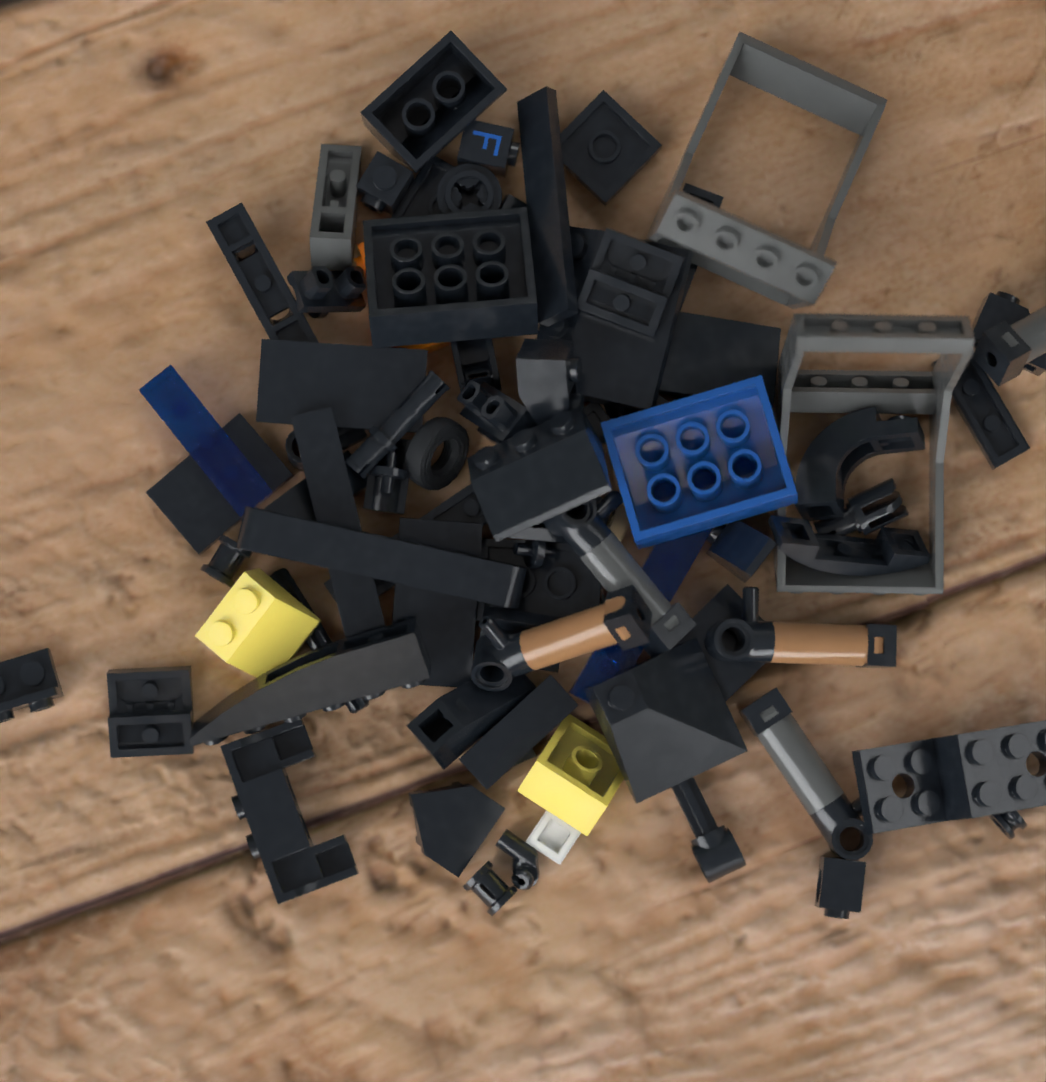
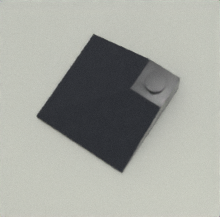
M696 637L584 689L635 803L648 799L748 751Z

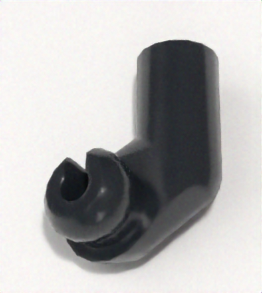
M506 829L495 846L512 857L513 885L519 890H528L537 883L540 875L538 853L532 846Z

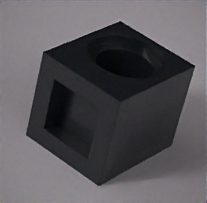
M820 856L815 906L825 908L824 916L849 919L850 911L861 913L866 862Z

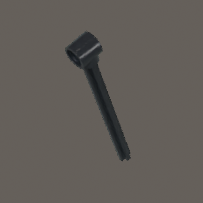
M602 592V604H604L606 598ZM618 643L603 648L615 674L638 664L631 649L623 651ZM694 777L671 787L696 839L691 841V849L707 882L711 883L746 866L744 857L729 828H725L724 825L717 826Z

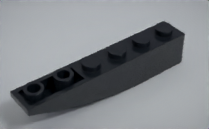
M417 618L334 641L299 655L260 675L227 696L194 722L189 737L191 745L195 746L201 743H205L208 746L215 745L226 740L229 735L243 731L245 734H254L274 722L283 720L285 723H292L302 719L309 712L320 709L325 712L334 711L344 706L346 702L362 697L363 700H372L382 696L389 689L400 686L404 689H409L421 685L425 679L430 678L432 662Z

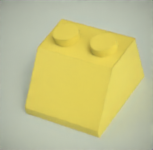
M257 568L243 572L195 636L226 663L257 678L291 660L322 620L264 571Z
M569 714L562 720L517 791L588 836L609 805L624 777L605 736Z

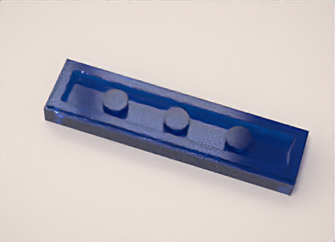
M169 365L139 389L141 394L241 519L243 518L245 506L257 507L274 494L172 365Z

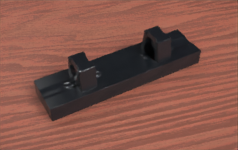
M241 202L208 220L206 223L268 337L272 340L319 343L304 314L298 313L296 299L243 203ZM289 308V313L285 317L278 320L271 319Z

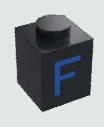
M474 120L463 130L457 155L458 165L466 163L478 164L490 170L494 175L505 177L508 166H516L520 143L514 142V129Z

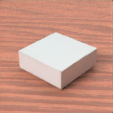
M546 810L527 838L526 843L560 865L581 832Z

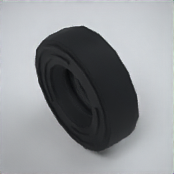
M435 417L427 421L417 430L409 444L405 458V469L408 478L426 490H440L448 486L458 476L465 464L470 440L467 430L456 421L447 417ZM444 441V447L440 457L431 466V460L434 452L436 451L437 447Z

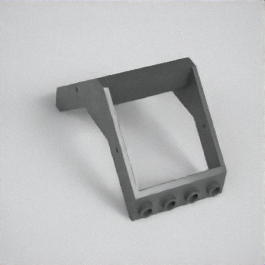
M739 32L654 218L646 241L690 250L693 252L691 263L791 309L815 305L837 262L824 257L835 220L883 114L887 99ZM729 75L860 135L810 249L680 191L693 155Z
M794 313L778 362L775 387V421L786 457L790 412L852 413L861 409L876 407L879 414H929V554L931 559L928 564L891 574L874 576L841 575L805 566L783 553L779 549L778 544H776L774 547V571L777 592H790L794 594L803 592H827L832 594L872 593L875 595L895 593L919 596L943 594L944 456L952 391L973 354L974 335L969 316ZM804 352L941 354L932 371L799 370ZM786 507L774 510V516L786 517Z

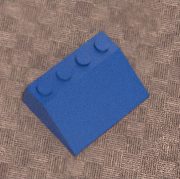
M762 375L601 422L624 507L638 550L798 503V494Z

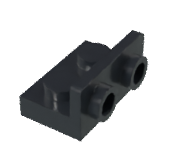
M49 648L0 662V723L14 719L13 711L29 707L31 713L54 707L53 699L64 696Z

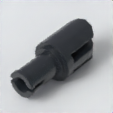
M890 478L847 498L848 503L845 504L847 508L844 509L845 518L820 520L813 522L819 534L846 536L858 530L859 534L863 532L864 535H868L908 516L909 512L906 506L901 505L903 499L900 493L895 491L896 484L893 478Z

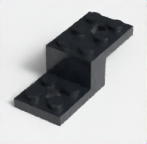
M1046 720L852 751L866 835L944 821L972 819L1046 805ZM1030 754L1035 755L1039 761V770L1035 776L1029 773L1026 766V760ZM897 775L903 777L907 786L906 793L902 798L898 797L892 788L893 779Z

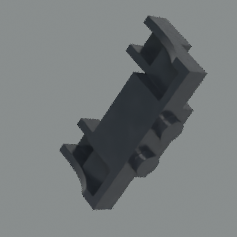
M303 719L292 723H283L220 746L237 791V795L231 797L235 811L240 820L247 819L252 834L246 836L250 852L254 859L261 857L278 904L359 874L345 834L318 845H313L285 768L316 757Z

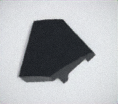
M459 781L453 782L449 786L432 790L408 792L410 805L413 807L417 836H415L416 843L421 846V851L424 855L459 878L505 808L469 783L463 785Z

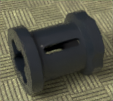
M222 534L219 538L221 544L209 564H203L200 570L232 588L235 584L233 580L235 574L245 558H250L253 553L237 548L236 541Z
M488 860L462 887L466 891L472 890L489 907L487 912L493 916L518 889L514 885L509 887L492 870L493 864Z

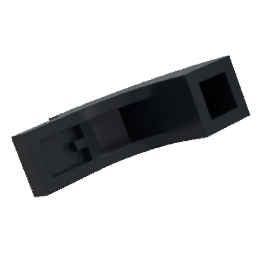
M871 407L847 414L827 426L809 445L797 471L795 487L798 494V503L795 506L802 519L817 521L845 518L844 492L847 480L854 469L865 460L882 454L925 450V434L918 418L898 415L882 421L876 407Z

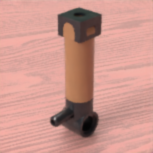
M630 585L607 593L604 604L509 636L505 634L493 616H484L479 622V627L485 635L481 636L476 642L471 671L472 681L483 690L492 692L502 691L509 687L514 677L617 643L623 651L649 643L652 612L636 588Z
M758 587L743 588L742 620L733 618L716 622L707 630L704 639L705 648L709 655L715 660L722 662L837 665L860 668L896 667L897 625L758 621ZM726 629L733 631L737 636V646L732 652L725 649L722 645L721 637Z

